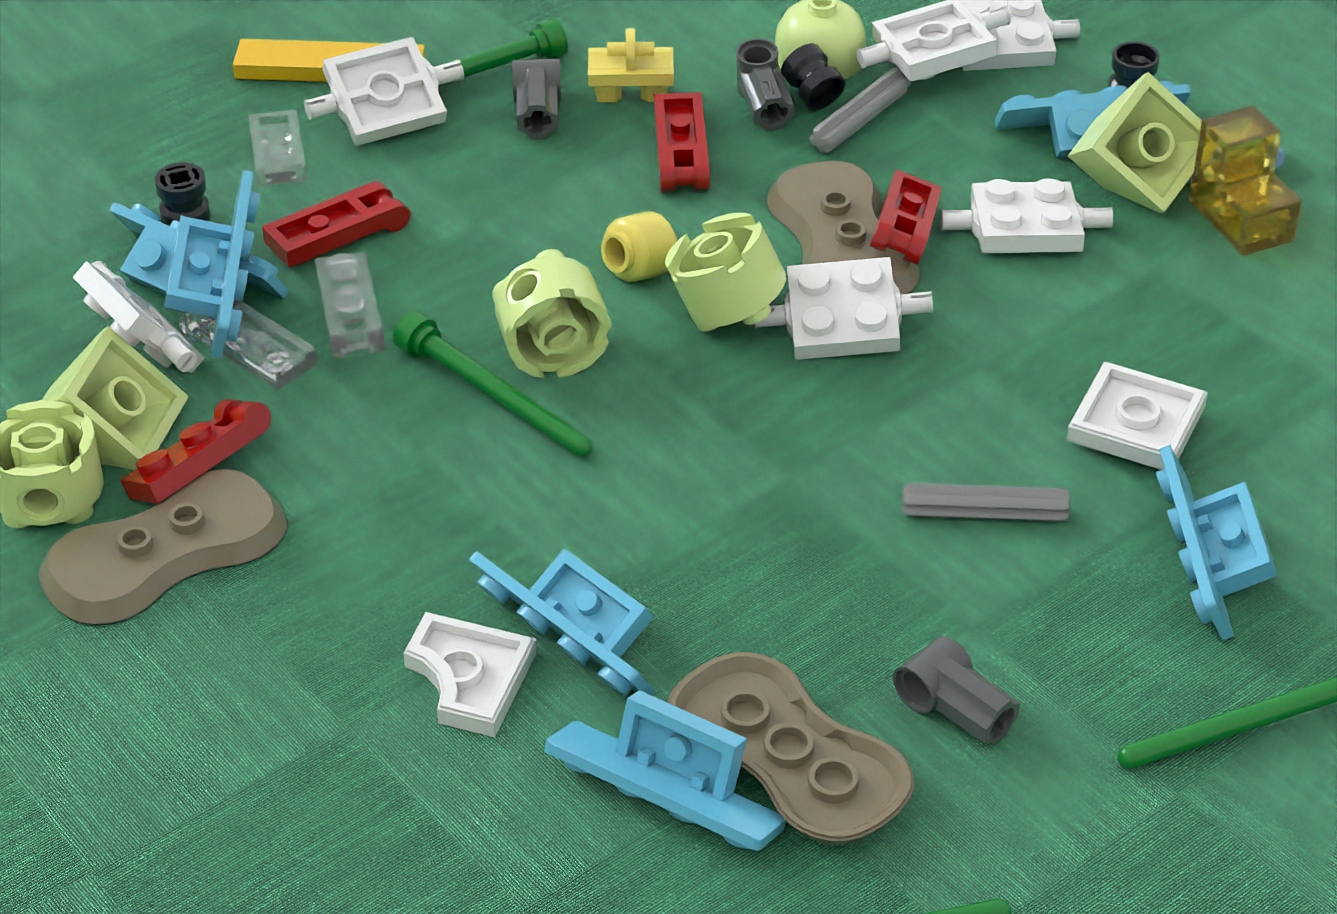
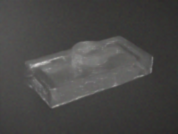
M297 110L248 115L258 186L307 181Z

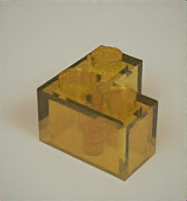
M1254 105L1202 119L1189 201L1242 256L1294 241L1302 200L1274 174L1277 153L1281 144V131Z

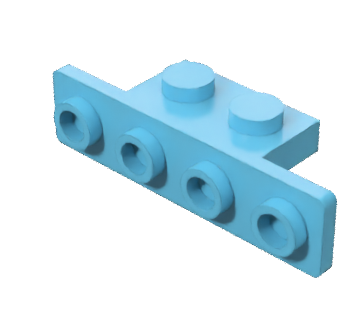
M1160 81L1183 104L1186 103L1191 95L1189 84L1173 85L1170 81ZM1120 85L1111 86L1101 90L1099 93L1081 94L1077 90H1067L1053 97L1034 99L1032 95H1018L1002 103L995 118V126L997 130L1050 125L1056 158L1068 157L1093 121L1127 90V87Z
M245 170L242 173L231 226L180 216L164 308L216 318L210 357L219 359L222 358L226 340L233 342L237 340L242 310L232 309L233 301L242 302L248 277V270L239 269L240 261H249L254 238V231L246 230L245 225L246 222H255L260 193L251 191L254 172Z
M113 202L109 212L129 230L140 235L120 271L128 278L166 295L179 222L173 220L171 225L168 226L160 222L161 218L156 213L140 204L135 203L132 209ZM252 255L248 262L240 261L239 269L248 270L247 283L283 299L285 298L289 289L276 277L279 270L274 265L255 255Z
M1167 445L1159 449L1165 469L1156 472L1166 500L1168 503L1174 502L1176 508L1167 511L1174 533L1179 542L1186 541L1187 548L1179 550L1182 565L1190 582L1197 581L1199 589L1190 592L1192 602L1202 624L1213 622L1224 641L1234 637L1223 596L1278 576L1253 496L1246 482L1194 501L1189 480L1171 445Z
M565 548L530 590L479 552L475 551L470 557L469 561L482 574V577L476 583L502 605L509 598L521 605L516 613L540 634L544 635L550 627L562 636L557 641V645L584 666L591 658L603 668L598 673V676L619 694L626 697L631 690L635 692L640 690L649 695H655L656 691L643 676L620 658L654 617L645 606Z
M639 690L627 698L618 739L579 721L571 722L546 739L544 752L563 761L569 769L594 775L615 785L621 793L627 796L643 798L668 810L674 818L680 821L696 823L718 833L733 846L759 851L783 832L786 820L781 814L734 793L747 738Z

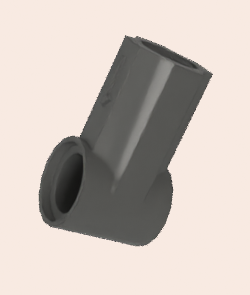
M752 38L739 44L736 49L738 94L746 100L754 124L761 125L766 131L782 129L788 120L794 118L795 109L778 65V47L775 43L762 38Z
M560 59L512 60L514 102H517V130L523 131L532 140L547 139L552 131L558 129V101H561Z
M937 637L895 669L893 673L895 689L903 702L911 709L925 714L936 709L983 744L989 743L994 746L1007 736L1010 727L1019 716L1020 702L975 672L969 655L961 645L949 637Z

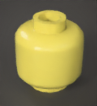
M646 211L620 217L610 223L606 229L601 243L602 258L605 265L619 279L626 282H636L660 276L668 271L665 259L671 247L677 242V237L671 224L661 214Z

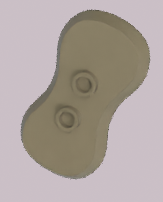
M841 161L810 163L785 171L771 186L767 194L768 208L774 217L790 229L799 240L803 251L801 265L890 257L893 281L898 287L900 294H908L917 286L920 278L918 265L903 260L904 254L887 247L883 252L869 246L881 213L882 197L873 180L863 169L854 164Z
M230 469L205 472L161 503L144 512L125 519L88 525L67 533L50 548L39 569V581L43 592L52 605L72 620L92 625L121 621L149 607L165 591L185 578L211 569L246 563L268 553L284 537L287 529L286 516L281 505L273 495L247 474Z
M733 652L711 659L680 680L667 699L669 704L747 738L740 769L751 774L762 783L778 812L799 833L816 842L827 845H846L870 835L895 817L904 808L913 793L914 774L907 760L895 747L875 736L842 725L829 717L813 702L795 673L783 663L768 656L752 652Z

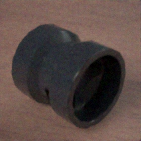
M1137 41L1124 42L1117 45L1112 53L1111 67L1114 73L1109 78L1108 87L1120 85L1128 89L1143 74L1149 72L1154 76L1159 68L1160 54L1158 50L1147 43Z
M810 43L797 48L785 59L781 67L783 77L791 87L799 88V98L809 110L816 111L831 105L843 93L846 86V80L836 67L828 66V57L818 44Z
M181 162L173 163L160 169L155 176L157 195L162 200L159 204L161 223L170 226L173 220L179 222L180 216L209 221V201L204 195L206 191L205 173L201 167L193 163Z

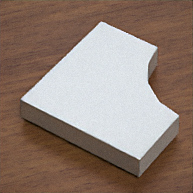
M425 612L404 651V664L406 668L424 675L438 689L440 696L437 707L439 724L495 737L537 654L536 638Z

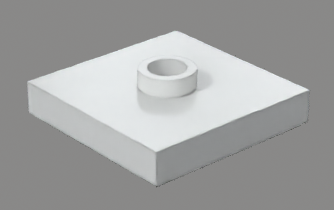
M1104 362L1068 426L1066 441L1163 470L1165 468L1159 449L1171 445L1179 460L1206 406L1208 392Z

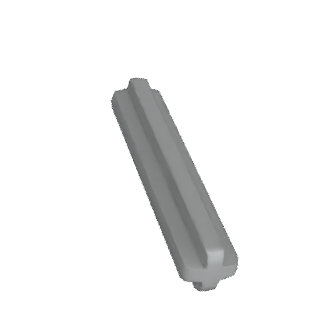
M892 68L817 125L809 138L811 145L817 146L820 153H829L904 95L911 82L899 68Z
M907 483L904 485L902 493V509L904 515L914 517L1064 522L1068 519L1070 512L1069 491L1065 488Z

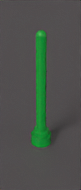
M556 18L538 23L535 30L529 32V37L460 59V65H462L464 70V78L534 54L538 58L545 56L547 59L564 55L568 52L567 36L562 24Z
M419 310L407 312L396 324L393 331V343L410 356L432 357L576 456L587 457L593 451V442L589 437L443 340L437 323Z
M1337 677L1124 745L1117 753V760L1122 767L1134 769L1336 703Z

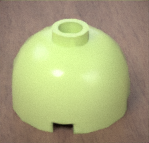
M801 0L787 9L779 21L775 33V45L778 47V65L780 69L785 59L794 50L810 43L819 45L828 57V66L836 67L844 79L850 78L862 69V66L860 67L856 51L859 48L867 47L865 27L861 17L852 6L841 0Z

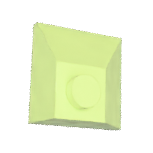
M1148 72L1143 74L1093 121L1068 157L1103 188L1158 213H1164L1220 136Z
M107 326L53 383L42 400L62 401L73 405L76 415L84 418L85 413L91 419L101 464L136 470V462L140 458L159 449L189 396Z

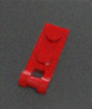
M702 93L654 94L660 192L675 191V186H694L695 191L710 190V171Z
M896 169L889 184L869 246L883 252L887 247L904 254L903 260L918 265L929 238L942 187Z
M374 181L263 225V240L278 258L290 268L343 245L351 244L355 240L384 228L392 232L399 231L408 224L411 213L410 209L399 199L393 198L392 192L384 184Z
M232 399L220 401L214 410L213 419L189 426L179 434L180 441L166 450L151 452L136 462L137 469L120 479L128 498L159 504L263 434L271 423L270 410L262 402H242L241 400Z

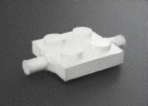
M946 0L872 22L873 39L877 44L857 49V60L862 69L884 61L896 64L910 82L930 79L938 73L958 67L973 66L981 60L997 56L996 38L988 30L1010 25L1011 16L1005 5L980 13L967 8L960 0Z
M960 0L967 8L980 13L1005 5L1011 16L1010 25L988 30L996 38L997 56L981 60L973 66L962 67L963 71L1055 65L1057 52L1053 39H1078L1080 37L1079 19L1052 21L1045 13L1041 0Z
M409 37L324 59L323 73L331 89V94L304 100V108L309 120L336 112L345 122L355 146L446 122L447 110L438 93V85L464 79V70L462 65H460V60L433 67L421 55L414 37Z
M1047 178L1037 182H1010L1003 179H995L987 183H972L971 209L941 210L940 225L941 231L971 230L979 239L982 253L1083 252L1085 237L1083 228H1112L1113 210L1112 207L1082 208L1075 200L1070 181L1061 182L1056 179Z
M890 257L787 266L789 290L784 300L785 304L770 306L771 313L762 321L755 323V329L787 325V331L793 338L795 360L900 351L899 326L902 321V315L933 313L932 292L900 294L898 287L893 281Z
M86 261L73 276L88 292L83 301L103 318L109 320L112 317L115 321L111 324L110 328L128 344L136 347L140 341L145 343L144 351L162 366L168 368L174 363L181 372L188 371L192 374L205 357L152 304L127 288L125 281L120 276L112 273L102 261H96L92 264Z

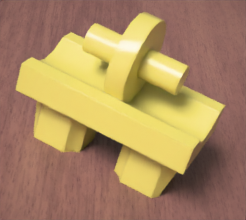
M626 28V42H607V48H588V87H594L598 102H617L622 99V86H641V99L646 102H654V94L667 93L668 86H674L673 47H654V42H635V28Z

